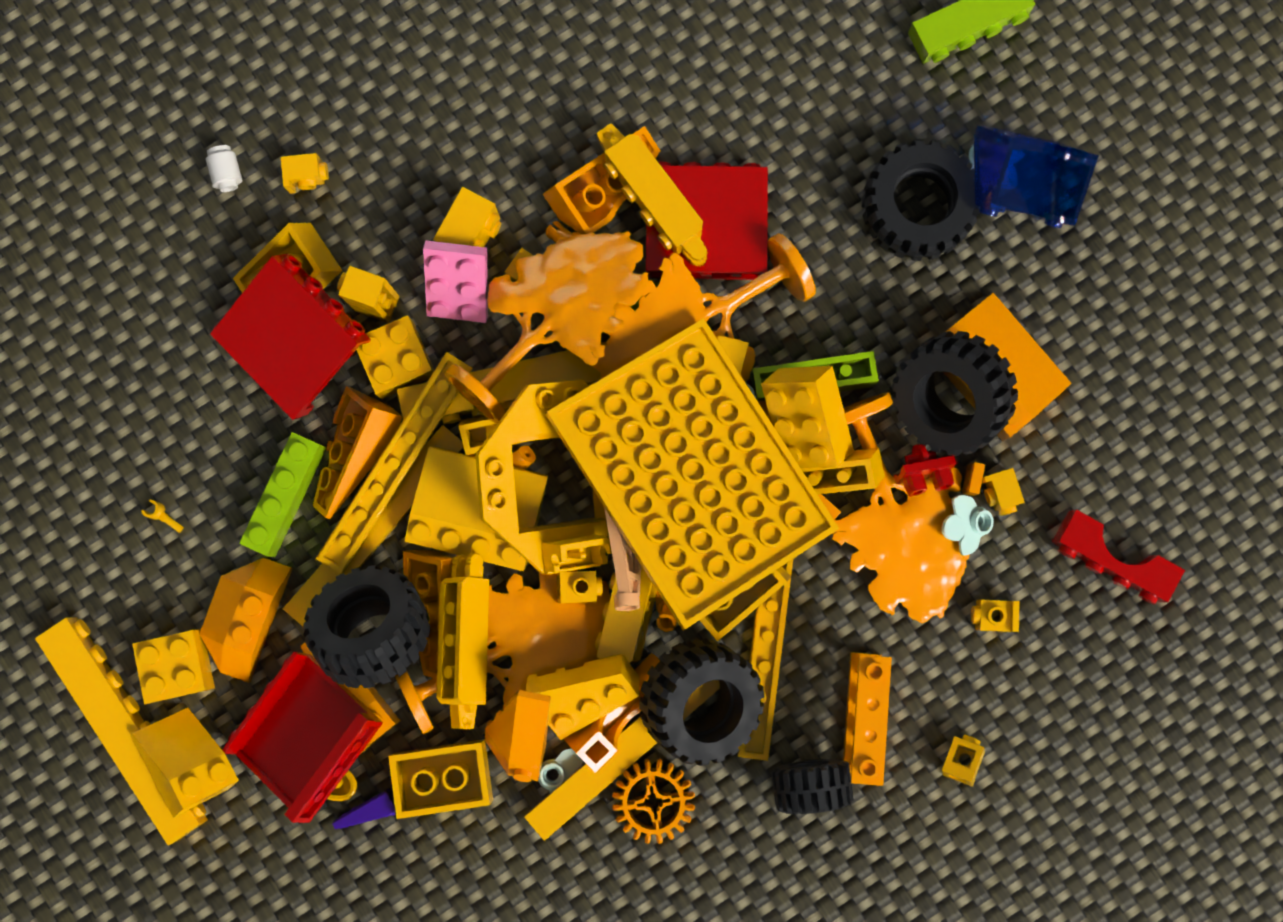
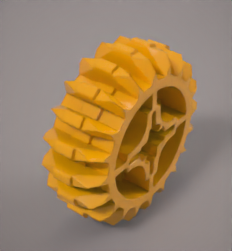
M645 759L646 769L643 770L635 762L633 764V769L636 772L634 775L628 770L623 772L624 777L628 780L627 783L619 779L616 781V785L623 789V792L614 791L612 794L613 798L621 800V802L613 804L612 809L614 811H623V813L616 817V821L619 823L627 820L628 822L624 825L623 831L627 833L634 827L636 830L634 831L633 839L635 840L640 837L641 832L646 833L645 843L647 844L651 841V834H656L658 844L663 842L661 833L666 832L670 840L674 839L672 828L675 827L682 833L684 827L679 821L691 822V816L684 813V811L695 810L694 804L686 802V800L694 798L695 793L693 791L684 792V789L691 785V781L688 779L680 783L679 780L683 777L684 771L680 769L673 775L671 772L674 769V763L672 762L667 765L666 770L661 769L663 765L662 759H657L656 768H651L650 759ZM654 776L667 779L675 786L678 792L660 791L656 786ZM645 778L647 788L642 796L635 797V799L628 800V794L633 785ZM650 786L653 787L656 798H662V803L658 802V807L656 808L657 816L654 815V809L651 804L644 802L645 798L649 799L651 794ZM679 802L675 815L662 824V809L672 805V803ZM630 810L647 811L651 816L653 825L640 822L633 816Z

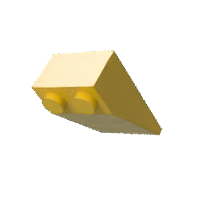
M288 223L233 277V280L243 293L271 256L286 253L297 258L302 264L301 268L309 276L316 278L322 284L323 289L343 270L311 223Z
M185 708L131 734L173 818L229 790L239 781L223 750L189 708Z

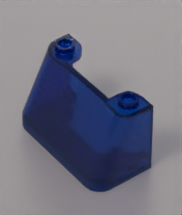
M977 124L974 133L975 205L980 206V213L997 217L998 212L1004 213L1006 210L1043 217L1045 218L1044 224L1056 228H1062L1063 224L1076 226L1099 155L1059 142Z

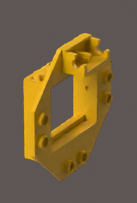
M584 380L525 385L498 424L486 426L487 439L475 454L481 520L495 532V539L506 541L508 545L516 550L541 574L549 575L601 566V564H608V558L605 553L612 554L605 509L594 490L595 518L520 529L518 527L512 443L560 438L545 414L548 410L589 387Z

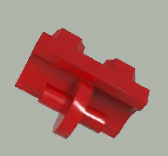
M916 444L912 448V454L905 456L907 465H903L901 472L893 476L896 485L903 483L909 497L925 493L927 486L924 479L927 478L932 479L935 491L949 489L954 484L951 469L957 464L955 457L952 455L936 459V452L932 450L927 451L923 444Z

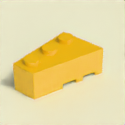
M623 654L585 662L584 666L568 670L565 667L558 668L555 673L538 676L537 673L528 675L526 691L551 696L548 725L558 738L562 740L639 697V675Z

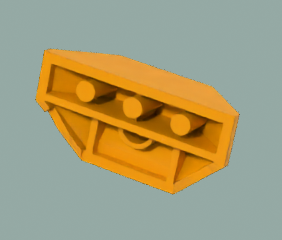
M261 558L220 577L199 633L220 673L248 683L251 682L293 569L292 567L267 558Z

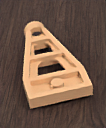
M605 509L618 587L617 593L614 595V607L618 611L636 610L640 608L641 564Z

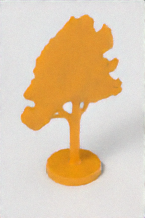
M629 231L613 234H595L590 232L572 235L568 238L562 237L555 244L547 246L544 254L537 253L531 257L519 258L515 264L518 279L512 282L509 274L495 277L489 284L487 298L488 308L491 312H499L505 315L513 314L522 326V334L519 341L480 382L456 364L451 365L444 372L447 379L480 413L498 424L506 411L490 391L536 345L558 341L560 346L582 358L585 364L596 365L598 359L604 357V349L606 347L601 345L602 330L610 334L624 329V320L615 318L616 311L614 306L617 302L627 306L636 304L648 286L647 275L649 273H633L636 263L642 260L643 245L640 242L631 240V233ZM537 312L543 314V322L534 331L531 330L530 319L532 314ZM549 330L553 331L552 335L544 336Z
M780 233L772 236L767 243L768 254L774 268L725 296H717L714 293L708 292L703 294L700 290V285L685 266L684 259L678 253H672L669 259H663L662 265L659 267L663 271L660 283L656 287L652 280H648V286L643 291L639 299V307L635 311L630 306L616 303L614 306L616 311L615 318L624 320V329L610 334L602 330V332L610 335V338L604 345L606 346L604 357L599 358L597 364L593 366L604 378L704 318L707 322L709 318L720 312L722 314L720 327L712 332L717 339L718 336L726 337V332L728 333V338L735 339L730 318L739 305L762 293L779 281L783 282L797 300L806 302L816 294L812 275L797 248L786 236ZM705 301H712V304L707 307L703 305ZM750 346L747 348L741 377L745 382L749 379L756 357L754 349Z
M889 392L872 396L843 408L847 424H853L863 449L878 448L866 418L893 404ZM882 460L885 477L871 494V505L863 506L841 520H834L840 529L832 533V540L838 542L841 546L846 542L859 550L851 555L850 570L858 573L864 566L869 570H876L878 576L868 584V591L880 610L892 616L895 614V607L900 602L907 608L908 616L920 623L927 622L933 616L942 618L944 617V611L948 607L949 600L954 595L955 588L961 583V577L964 575L967 566L966 561L969 559V555L963 556L960 554L959 541L948 540L942 534L944 520L948 515L954 514L952 498L949 497L948 493L961 490L962 475L957 468L953 467L951 471L954 484L949 489L935 491L931 478L924 479L927 486L925 493L912 497L908 496L907 501L900 505L894 500L891 488L899 489L906 494L907 492L903 483L896 485L894 477L888 472ZM878 497H882L883 504L881 506L878 503Z
M516 573L507 581L506 588L508 593L493 591L492 585H489L487 673L493 674L505 688L502 710L505 709L506 703L518 690L526 691L528 675L537 673L538 676L555 673L558 668L565 667L568 670L584 666L585 662L600 659L596 657L598 650L595 648V643L599 632L603 631L605 620L602 618L604 606L607 602H610L611 598L606 581H602L603 593L602 595H597V602L577 603L557 602L556 573L549 575L539 573L540 588L536 590L530 586H523L522 575ZM577 582L576 590L583 593L587 588L586 583ZM492 642H495L496 646L492 649H489L488 646ZM508 655L512 659V666L509 669H502L492 664L494 660L501 656ZM408 671L400 677L398 674L395 675L421 732L425 734L433 730V724L422 701L437 693V676L420 685H414Z

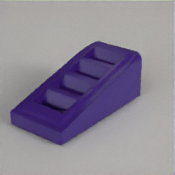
M388 788L339 816L332 823L334 829H341L395 815L393 790Z

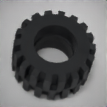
M841 759L800 761L778 766L771 771L776 810L782 813L811 814L844 808L854 802L852 783H850V766L847 761Z

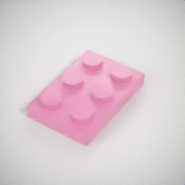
M425 240L423 255L427 316L486 323L488 316L487 247Z

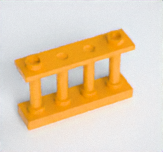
M850 652L843 760L849 762L850 783L883 786L892 657Z

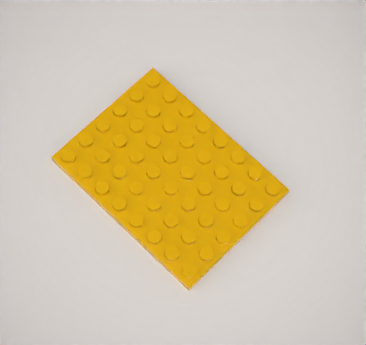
M704 318L548 410L545 414L682 630L687 629L840 529Z

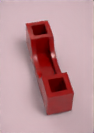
M1077 509L1068 511L1051 542L1059 546L1057 550L1059 553L1071 559L1078 557L1084 560L1086 568L1097 574L1107 573L1113 577L1111 581L1124 589L1128 590L1129 587H1132L1140 592L1138 597L1148 603L1155 605L1156 602H1169L1185 572L1184 569L1159 555L1148 556L1134 565L1122 563L1115 559L1106 548L1103 538L1104 524Z

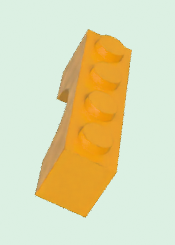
M653 653L635 669L639 675V697L564 739L595 773L618 751V738L623 728L635 715L641 712L639 709V699L644 697V694L641 692L643 681H648L649 675L647 673L651 666L655 667L660 662Z

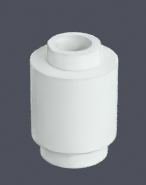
M219 145L208 149L206 163L213 188L220 189L221 192L236 190L238 184L242 182V176L235 152L231 151V147L228 145Z

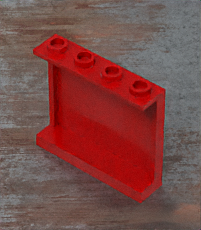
M658 162L703 221L701 240L708 252L707 260H705L706 263L696 267L690 264V261L686 259L682 252L679 254L684 259V264L691 272L693 278L754 280L761 274L766 273L768 167H761L757 163H747L740 167L731 166V164L723 162L715 163L713 166H701L697 162H687L683 166H671L669 162ZM646 224V272L649 273L647 276L648 278L661 279L663 271L659 267L662 265L663 259H669L674 252L672 249L667 251L662 246L657 237L660 233L654 225L649 227Z
M286 253L271 256L210 335L280 408L294 420L309 414L314 408L311 402L360 345L369 343L371 339L365 334L364 327L359 322L352 320L344 312L342 304L331 298L323 290L322 284L316 278L309 276L301 268L302 264L300 261Z
M294 651L292 655L285 659L276 677L266 685L264 693L257 703L247 711L246 718L240 726L230 734L228 742L222 750L225 754H235L288 807L284 815L292 823H310L383 722L343 684H338L330 676H327L312 655Z

